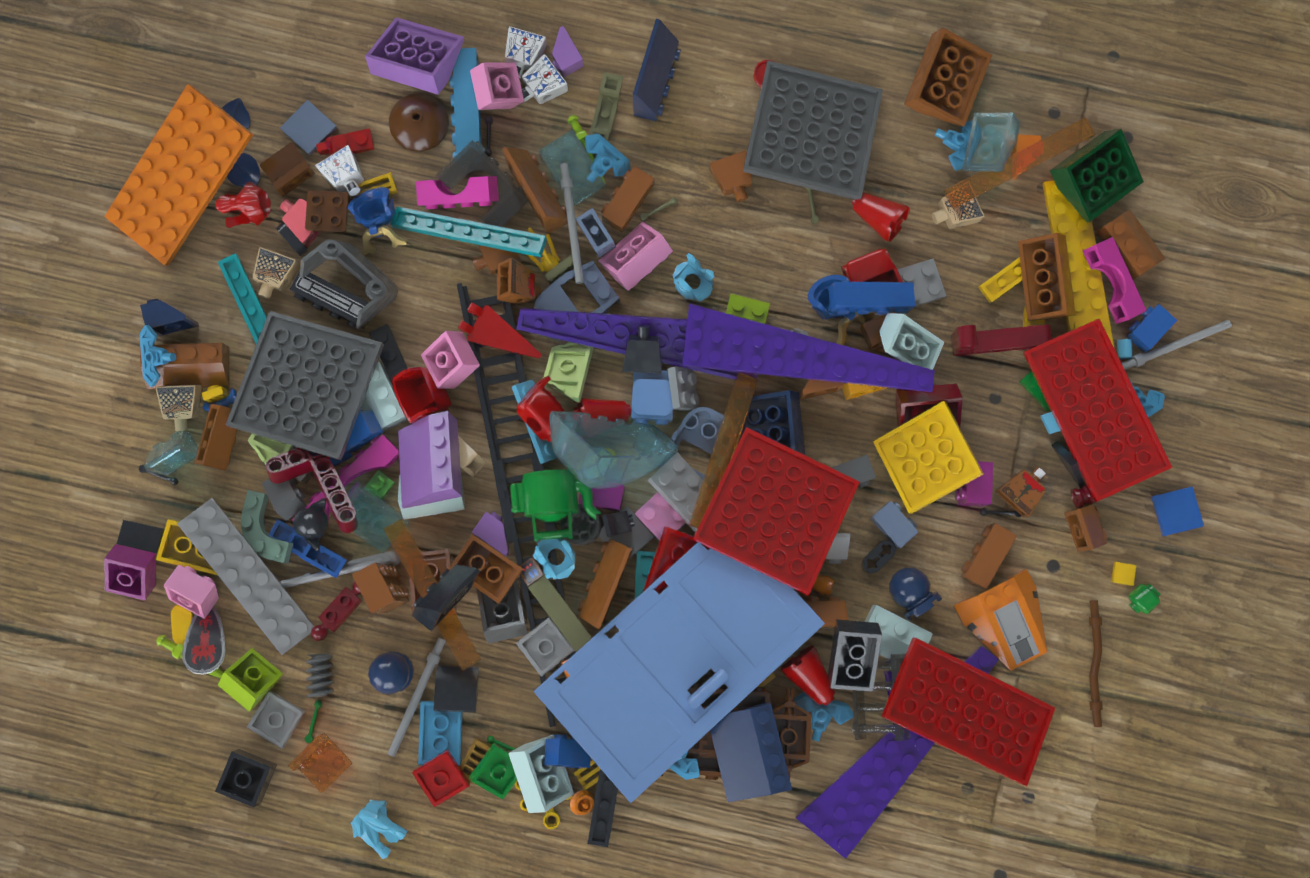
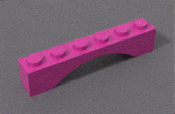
M385 435L375 437L370 442L371 446L366 451H360L355 456L356 460L351 465L347 464L340 470L339 478L343 487L345 488L355 478L367 472L389 468L400 458L399 449ZM315 493L309 499L310 503L305 508H309L313 503L325 498L323 493ZM326 501V507L324 512L328 517L329 523L331 509Z

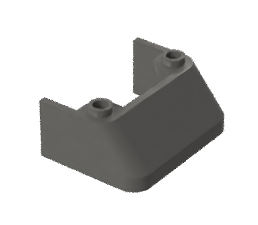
M326 240L301 259L299 276L302 279L327 259H336L366 286V295L372 301L358 312L356 323L358 330L397 298L398 287L348 242Z

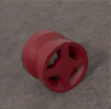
M1087 484L1083 485L1080 489H1071V498L1076 508H1081L1084 504L1091 505L1095 503Z

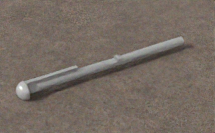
M389 551L347 561L348 565L343 566L339 575L359 571L375 562L383 564L393 563L394 566H397L401 561V556L397 551ZM324 571L316 574H311L310 572L303 576L279 582L284 588L333 576Z

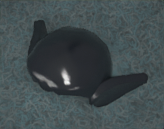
M325 498L313 503L309 508L299 510L293 520L295 533L304 537L306 542L315 551L320 550V538L326 533L328 527V517L324 512L327 501Z

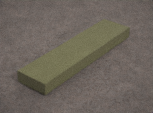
M545 575L528 587L576 652L592 639L591 635Z

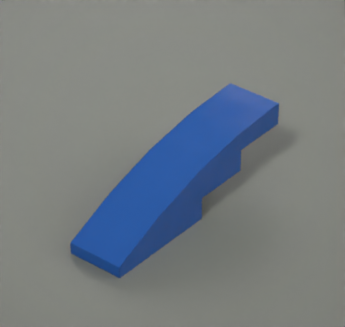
M277 519L269 532V535L275 539L293 543L292 553L335 578L338 577L347 559L320 544V550L315 551L306 542L304 537L295 533L293 527Z

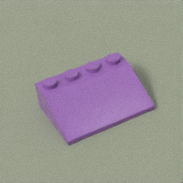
M396 17L365 55L372 75L439 95L450 79L463 45L464 37Z
M445 411L428 415L399 430L402 508L405 509L462 497L457 419L450 412Z

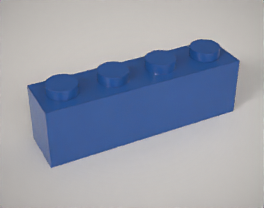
M834 282L828 288L830 312H837V314H848L849 312H857L860 315L868 314L869 312H877L878 315H884L889 312L908 314L915 307L914 284L910 282Z

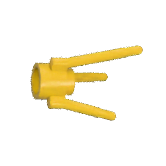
M529 227V228H528V231H529L530 233H534V231L532 230V228ZM549 234L546 235L552 255L551 253L547 254L544 249L543 257L540 259L541 263L534 256L527 255L540 268L541 272L546 271V273L561 261Z

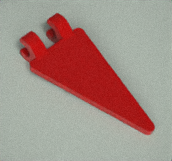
M471 302L467 310L472 315L477 316L478 319L473 327L462 320L458 326V330L468 334L467 340L469 342L537 359L541 358V353L492 308L486 305L482 309Z

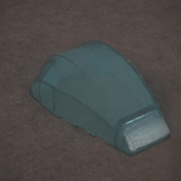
M551 411L549 416L552 449L556 458L580 482L590 488H616L633 483L661 467L680 448L654 425L638 422L628 425L624 424L625 421L621 419L611 422L607 421L605 416H598L595 419L590 418V414L581 412Z

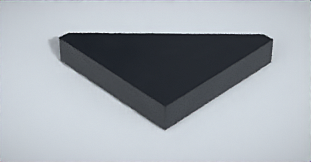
M1057 441L1052 444V448L1079 488L1086 485L1079 470L1078 462L1060 442Z

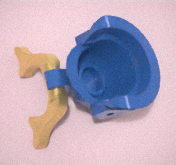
M378 187L370 189L356 196L348 204V209L354 214L357 224L362 223L368 228L363 235L364 249L361 252L363 256L367 253L374 254L376 248L370 242L372 237L387 235L392 241L393 248H396L398 245H406L407 239L399 237L387 226L391 222L392 216L396 214L393 198L389 199L388 188Z
M829 275L812 285L808 292V300L822 320L830 318L838 320L840 317L843 318L838 324L839 337L836 344L843 345L845 341L850 340V336L846 333L848 324L860 314H857V312H849L848 314L830 312L828 288L834 282L850 281L842 275ZM869 312L868 314L860 315V322H867L875 314Z

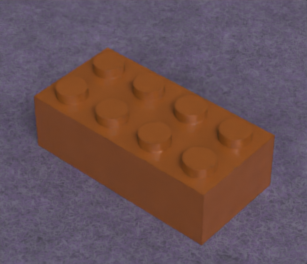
M375 562L352 574L371 613H388L409 602V591L405 585H401L398 579L401 576L395 566L392 567L389 564Z

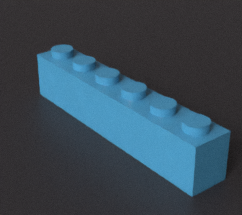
M461 48L453 68V75L450 76L451 88L454 87V94H451L450 99L451 106L454 107L455 114H451L452 126H455V133H452V143L456 145V152H453V163L457 165L459 171L483 170L481 110H478L470 73L471 69L479 65L476 48Z

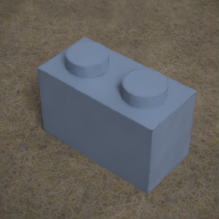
M593 208L575 218L598 257L616 247Z
M889 501L872 515L870 519L887 539L894 543L896 549H899L918 533L917 525L910 517L907 519L902 514L904 510L897 502Z

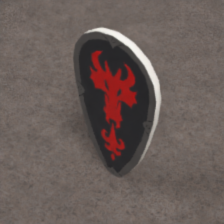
M214 606L205 619L196 614L194 615L187 631L182 652L183 663L187 669L194 674L204 675L218 669L223 663L226 654L223 625Z

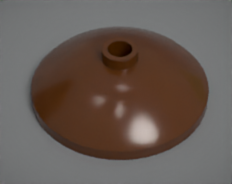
M414 93L403 97L394 105L389 117V128L395 141L403 148L415 152L427 151L439 145L445 138L449 127L448 114L443 104L435 97L425 93ZM419 115L420 118L418 120H414V116Z

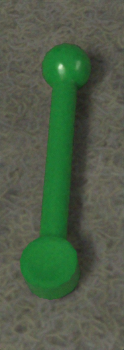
M316 700L314 703L315 710L309 733L304 738L306 743H311L314 740L312 734L319 708L322 707L321 700Z
M494 736L487 737L489 744L495 743L510 751L516 749L496 740Z

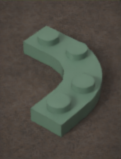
M248 490L241 515V529L244 538L259 556L288 564L293 543L275 539L265 530L264 514L269 498L268 495Z

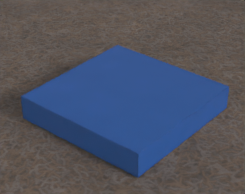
M1193 486L1151 497L1162 536L1204 526Z

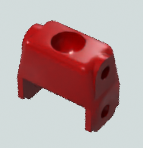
M885 248L865 254L841 266L843 275L850 282H903Z
M408 368L393 377L392 383L397 400L410 423H414L431 414L449 412V407L451 406L449 395L446 389L437 388L428 368Z
M546 376L535 383L518 403L517 414L539 439L551 442L578 417L580 411L577 409L568 415L556 398L544 388L551 380L549 376Z

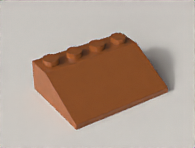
M945 28L932 33L904 105L921 114L964 127L992 54Z
M504 147L502 150L508 168L546 233L550 234L568 224L566 207L564 205L560 206L558 203L559 196L554 188L550 189L547 183L550 181L544 171L540 172L537 166L540 164L534 154L530 155L528 150Z
M609 539V542H604L600 552L604 554L602 560H597L593 572L596 573L594 580H589L585 589L588 592L586 600L582 599L577 609L580 611V618L598 629L604 624L633 551V547L613 539Z

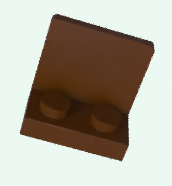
M292 142L260 164V167L282 197L315 174Z
M308 190L305 229L307 231L346 232L348 204L353 198L348 192Z

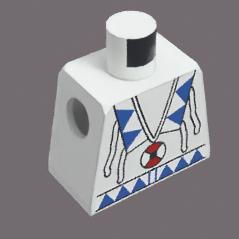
M509 26L505 60L506 63H516L519 78H521L523 70L528 71L541 58L547 46L546 37Z
M545 54L522 76L523 83L526 86L522 89L524 102L534 97L539 104H543L568 91L566 81Z
M348 145L315 165L322 176L337 192L348 191L350 196H355L360 192L358 184L362 183L364 178L357 159Z

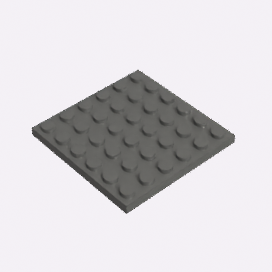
M767 61L743 172L854 200L861 199L883 89Z
M269 311L226 425L234 429L342 460L384 344Z

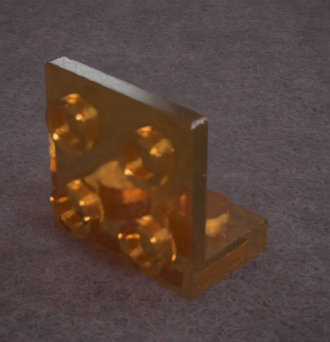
M323 733L318 735L288 766L292 771L299 769L322 793L352 765V761Z

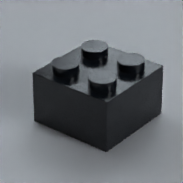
M241 749L234 750L229 756L215 792L251 807H256L263 801L277 764Z

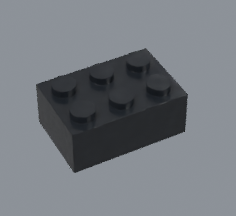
M836 619L828 669L830 688L873 692L882 639L879 623Z

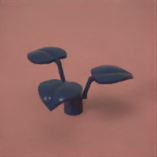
M240 98L228 102L221 108L246 129L249 128L250 116ZM241 153L227 175L228 180L232 184L244 187L247 182L258 185L260 169L257 161L251 155Z

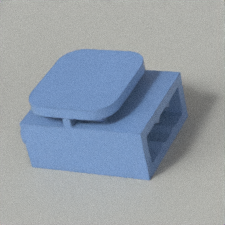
M662 370L661 374L634 372L631 419L635 420L636 424H648V421H655L656 425H668V422H672L673 417L668 371Z

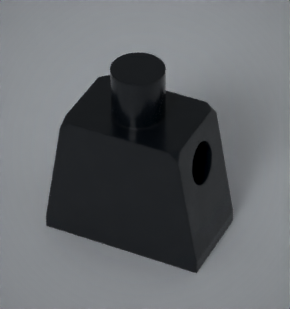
M638 325V335L629 336L622 372L662 373L659 337L650 336L649 325Z

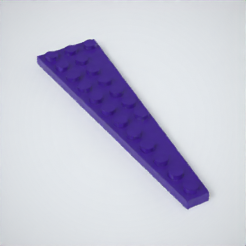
M689 303L683 366L915 391H933L935 370Z
M521 308L517 330L621 354H626L629 336L638 335V325H649L650 336L659 337L661 360L664 364L755 384L757 378L755 373L683 366L688 319Z
M980 646L964 662L988 674L999 659L983 646ZM897 724L894 725L864 755L855 761L847 771L843 772L831 786L829 785L818 798L814 799L796 816V819L846 859L928 753L934 742Z

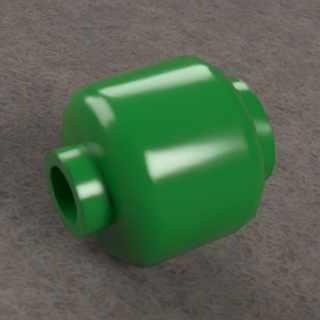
M1149 583L1147 585L1139 584L1128 595L1131 602L1129 606L1137 614L1140 612L1149 614L1160 604L1159 596L1161 594Z

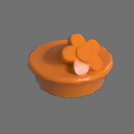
M587 790L578 791L570 800V809L576 815H586L594 807L593 795Z

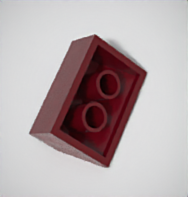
M957 383L933 385L932 392L896 389L895 406L898 427L945 401L960 428L963 397Z

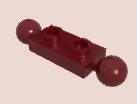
M355 581L352 590L345 587L318 617L323 623L315 625L311 629V637L315 641L324 640L327 637L328 629L335 632L360 605L362 600L358 595L361 592Z

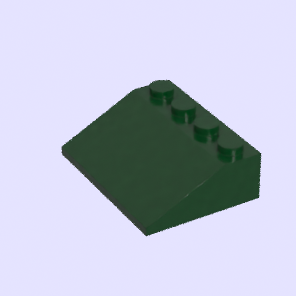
M1122 128L1104 131L1050 170L1059 191L1086 222L1095 219L1144 182Z

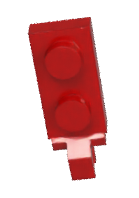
M370 128L331 136V138H326V142L316 144L320 155L329 154V156L347 145L353 154L375 149Z

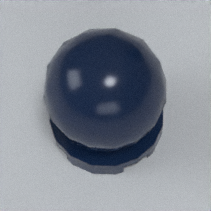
M916 568L898 570L890 580L889 593L895 603L906 608L903 615L907 621L912 620L911 615L914 614L917 618L934 606L932 602L935 599L938 602L942 600L938 591L930 592L931 584L928 577Z
M391 651L380 654L372 661L369 667L368 678L370 684L376 691L382 694H394L403 691L411 684L413 679V663L407 655L400 652Z

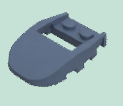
M594 261L582 265L583 284L600 306L591 313L607 314L608 309L615 302L617 304L620 302V298L597 268ZM574 269L563 274L544 290L536 299L534 309L578 312L561 288L563 284L575 277ZM550 337L551 339H554V340H557V341H564V340H560V339H556V338Z
M699 407L689 412L676 432L673 433L663 465L674 455L683 439L718 458L709 476L693 469L710 486L728 460L727 458L735 439V428L726 416L713 409Z

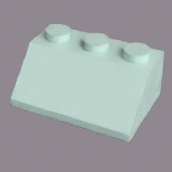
M887 313L879 331L885 352L899 361L933 370L944 341L904 314Z
M377 362L360 410L373 411L384 432L408 419L399 405L393 385L384 366Z
M399 475L398 503L403 519L465 510L462 476V497L403 509L401 478Z
M872 605L864 621L879 623L882 633L879 655L899 665H902L912 638H918L929 643L933 633L878 605Z
M555 735L524 744L508 753L528 813L546 812L574 795L566 768L544 765L546 739H554Z

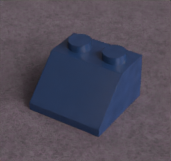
M151 299L147 301V304L140 305L144 324L151 326L158 336L199 327L197 321L159 299Z

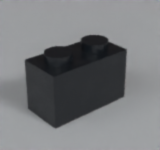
M123 520L116 544L158 553L165 529Z

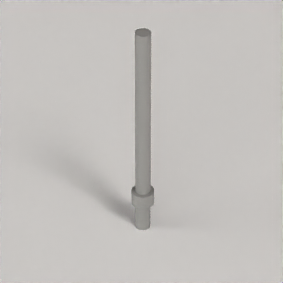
M568 163L560 164L562 175L560 183L561 189L564 190L576 284L584 283L571 189L573 188V181L570 178Z
M1226 320L1147 353L1136 354L1131 359L1122 362L1125 370L1134 366H1142L1146 361L1232 327V324L1229 320Z
M438 637L433 651L429 652L426 659L428 661L387 753L390 756L395 757L435 664L438 665L441 656L439 655L446 642L442 638Z

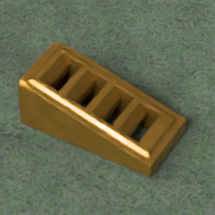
M476 737L460 765L461 770L463 771L466 768L471 772L474 771L475 768L468 765V761L475 765L479 764L478 760L471 757L472 753L481 759L484 757V754L475 750L476 746L487 753L492 745ZM463 772V773L465 774L466 778L468 779V781H469L471 784L474 785L475 783L471 782L470 779H469V776H470V775H468V774H466L465 772Z

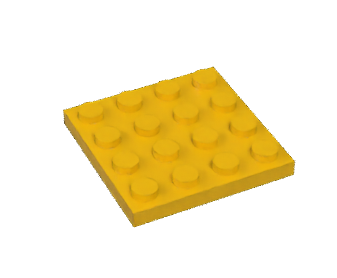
M945 401L873 441L910 514L984 474Z

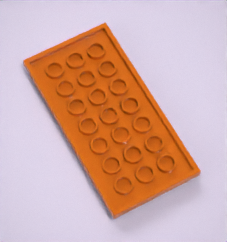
M187 84L104 217L164 266H169L254 134L193 85Z

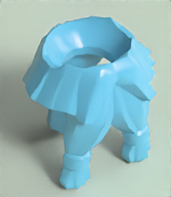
M688 253L686 255L688 261L677 265L673 273L675 289L685 299H696L701 302L711 295L714 284L712 279L715 277L714 272L709 269H702L700 261ZM690 274L697 275L701 281L699 287L692 289L684 281L686 276Z
M563 538L541 540L538 546L535 547L533 557L542 565L547 579L567 578L575 569L576 553L568 540ZM555 548L562 550L565 555L562 564L557 566L552 565L548 560V553Z
M369 800L366 807L362 808L351 822L354 838L357 836L361 837L365 843L374 848L380 857L384 859L388 857L391 850L380 842L378 832L383 834L388 842L397 843L398 840H402L405 837L407 830L393 823L387 817L386 800Z

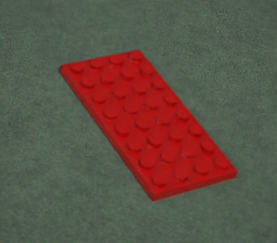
M1100 318L1023 352L1074 459L1078 462L1079 470L1095 502L1173 468Z
M912 638L881 717L1010 780L1027 786L1055 707L918 638Z

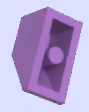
M564 26L560 27L552 52L553 62L551 63L564 78L584 67L581 55Z
M485 512L472 533L505 556H508L510 550L505 526L501 522L503 518L495 512L491 514Z

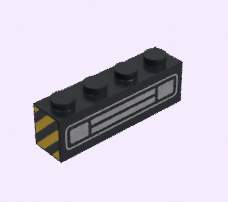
M299 271L290 287V290L294 293L293 297L302 302H305V300L312 302L311 306L319 311L325 309L330 312L329 315L339 321L343 318L348 321L347 325L358 330L356 328L358 312L369 302L312 273H309L302 279L299 276ZM366 323V324L362 327V329L365 330V328L367 327L368 323Z

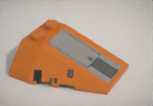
M1027 569L1008 577V580L976 596H970L953 605L962 624L1010 671L1047 653L1037 588Z

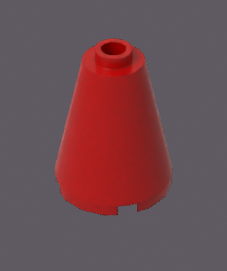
M864 192L861 199H853L852 201L853 211L887 242H891L902 229L901 224L903 220L906 221L910 213V208L904 204Z
M581 398L580 403L574 401V403H577V407L573 409L580 411V414L575 419L577 430H582L583 434L579 435L581 439L589 438L626 422L632 414L630 404H626L624 400Z
M812 645L799 652L800 655L797 657H792L781 667V671L818 705L824 704L826 706L835 699L833 697L835 690L830 688L828 674L817 649Z

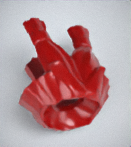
M247 182L238 195L225 194L220 196L215 204L216 209L224 214L232 210L242 212L240 216L226 217L225 225L227 228L251 223L259 226L271 213V201L267 196V192L252 182Z

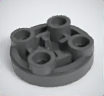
M578 504L579 512L572 514L573 539H566L574 545L584 546L598 538L602 529V520L599 514L596 515V520L587 514L584 505ZM568 516L561 519L560 530L569 529Z

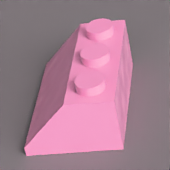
M642 221L616 244L614 249L607 252L598 261L623 288L629 291L642 278L651 273L660 262L664 261L673 250L662 234Z

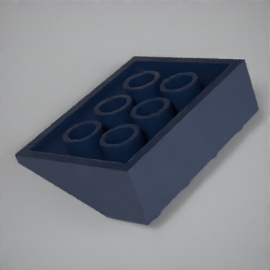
M657 18L633 92L634 115L652 121H657L658 115L662 116L665 106V104H662L663 98L668 97L670 90L668 82L669 79L674 78L676 70L673 65L675 60L679 61L681 54L679 41L664 23Z
M787 390L734 399L738 443L747 427L805 455L799 392Z
M770 702L730 711L710 730L727 802L768 796L792 790Z

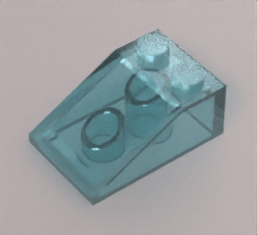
M974 113L962 168L963 171H1003L1017 142L1021 124L1014 113Z
M573 130L538 150L540 159L560 189V180L562 179L560 164L568 163L570 178L573 181V188L571 189L574 205L606 186L599 176L593 184L586 179L592 171L590 170L592 161Z
M178 431L170 436V440L153 446V450L147 454L144 463L145 470L168 476L195 459L198 446L191 434L185 431Z
M357 480L347 492L358 521V527L353 532L384 553L409 523V520L403 519V516Z

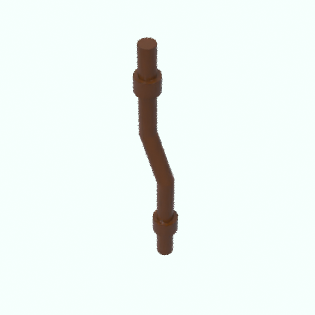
M1090 600L1091 617H1089V626H1092L1094 651L1089 674L1091 701H1089L1093 714L1094 727H1102L1101 710H1103V704L1100 701L1098 683L1102 656L1100 628L1102 617L1099 616L1098 600Z

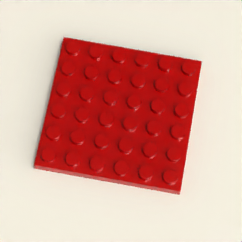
M746 427L692 540L809 595L860 481Z

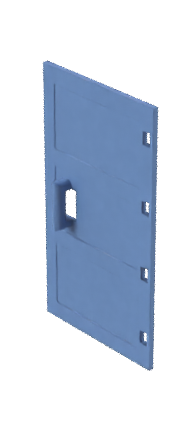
M698 542L533 692L628 801L632 803L825 623L792 587L711 548L707 550L703 544ZM665 581L668 587L661 594H658L654 589ZM616 625L619 632L609 639L605 634ZM712 669L715 674L691 695L687 690L707 671ZM566 670L570 676L560 684L556 678ZM725 683L728 688L704 710L701 704Z

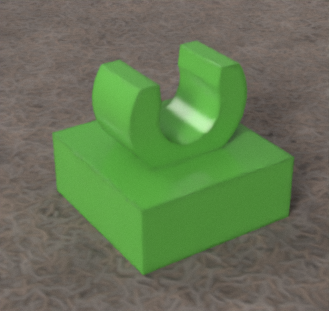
M378 470L365 486L383 499L395 485V482Z

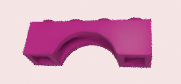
M497 176L470 177L467 186L459 194L451 192L445 185L444 180L416 181L418 206L425 205L426 209H438L440 204H443V208H456V203H461V207H474L473 202H479V206L492 205L491 201H499Z
M1113 237L1083 250L1090 268L1103 272L1112 284L1113 296L1108 307L1116 324L1147 311Z

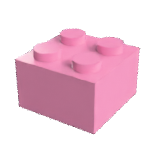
M481 63L470 70L478 110L512 109L524 102L516 63Z
M445 331L421 354L437 388L455 389L480 366L463 332Z
M659 492L635 513L636 517L659 541L664 527L678 531L686 524Z
M178 565L164 584L169 600L203 619L206 618L219 599L215 582L207 576L201 577L197 575V572L189 566L184 568Z

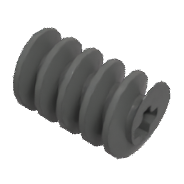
M307 655L312 657V659L307 660L306 664L312 665V667L306 669V672L311 673L312 676L306 678V680L312 682V684L307 686L306 689L313 691L307 697L328 696L329 693L334 691L333 688L328 687V685L334 683L333 680L327 678L333 675L332 671L327 670L333 666L332 663L327 662V660L333 658V655Z

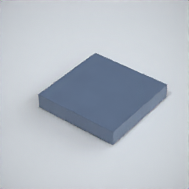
M307 100L280 129L311 156L317 150L316 144L324 142L337 129V126Z

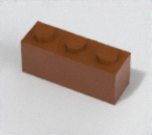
M635 166L631 171L628 170L622 179L624 181L621 187L617 186L612 193L613 199L610 203H606L601 210L602 221L621 233L624 232L655 185V178Z
M215 404L210 405L194 461L195 464L226 471L227 466L230 464L232 447L236 443L237 429L226 425L231 408Z
M997 523L990 524V526L987 525L981 534L983 536L981 542H977L971 551L973 556L970 561L966 560L961 568L963 573L960 577L980 589H987L1017 535Z

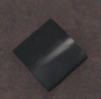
M437 666L433 710L436 712L476 713L479 667Z

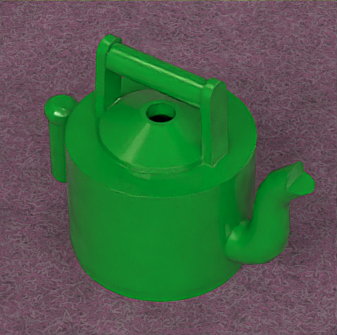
M544 470L526 473L523 475L522 483H515L510 486L511 512H524L525 517L532 518L535 542L559 538L573 539L572 514L579 512L577 492H580L582 495L584 509L588 515L596 520V515L601 514L593 505L591 486L584 480L576 479L573 470ZM568 516L569 529L537 532L536 519L545 522H557Z

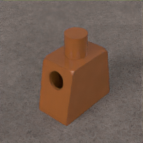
M746 150L711 162L709 170L725 196L734 193L737 202L748 199L745 189L751 187L752 184L751 174L743 172L747 154Z
M479 245L482 256L472 260L477 271L488 266L492 275L498 274L499 263L510 258L522 264L516 252Z

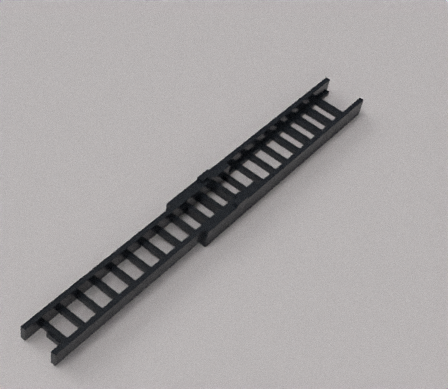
M462 283L457 284L464 322L472 327L476 322L473 319V315L467 310L471 302L480 308L486 305L492 306L503 303L505 314L499 316L517 331L510 302L497 300V295L470 301L467 286H463ZM468 341L480 364L474 370L507 541L508 543H513L517 565L520 566L532 558L522 557L520 544L535 540L534 535L519 538L516 523L531 521L532 518L525 516L515 518L514 513L511 512L512 502L508 484L521 482L523 475L507 478L504 464L531 459L534 472L544 471L545 467L544 463L540 464L529 433L497 439L495 425L522 420L519 415L493 419L491 405L515 401L516 398L515 395L490 400L487 386L518 380L519 383L526 382L523 358L521 354L509 353L481 359L479 348L489 346ZM515 361L517 372L485 379L483 368ZM530 438L533 453L501 459L500 444ZM544 521L546 531L557 530L556 522ZM555 548L548 553V559L551 558L552 564L557 566L559 563ZM520 575L530 630L532 631L536 628L537 624H541L549 617L535 619L532 604L539 602L536 598L531 599L529 588ZM556 579L558 593L566 602L562 579ZM576 651L572 652L571 655L567 656L562 661L571 658L576 653ZM546 673L542 677L540 676L541 684L547 680ZM564 677V678H559V679H556V680L561 684V683L564 682L567 678ZM546 707L549 726L554 727L556 726L555 717Z

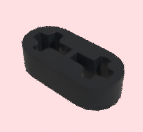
M284 222L276 227L300 257L308 251L305 245Z
M888 540L878 543L863 558L861 564L863 570L867 573L879 571L894 556L896 552L894 543ZM889 545L890 554L885 553L880 556L879 554L883 551L881 546ZM877 557L878 560L874 564L876 568L868 569L867 560L871 561Z

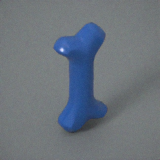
M231 389L228 397L215 403H204L203 409L209 412L211 404L225 407L234 404L237 391Z

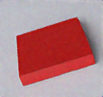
M449 749L412 771L413 776L433 807L438 806L470 786V782Z

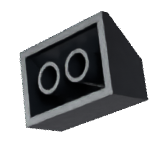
M455 565L451 570L447 568L440 576L441 580L438 584L434 582L428 588V594L424 598L420 596L413 605L415 609L412 616L432 632L471 590L480 570L462 565Z

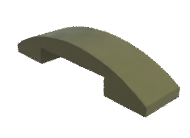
M604 72L589 135L600 134L609 142L620 98L623 76Z

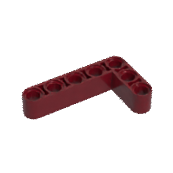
M1047 324L976 331V325H964L957 327L951 334L953 356L1026 350L1052 340L1051 325Z
M296 448L272 457L266 462L265 466L269 479L276 484L313 471L340 530L344 533H351L357 529L358 521L355 509L328 456L321 454L314 456L318 453Z

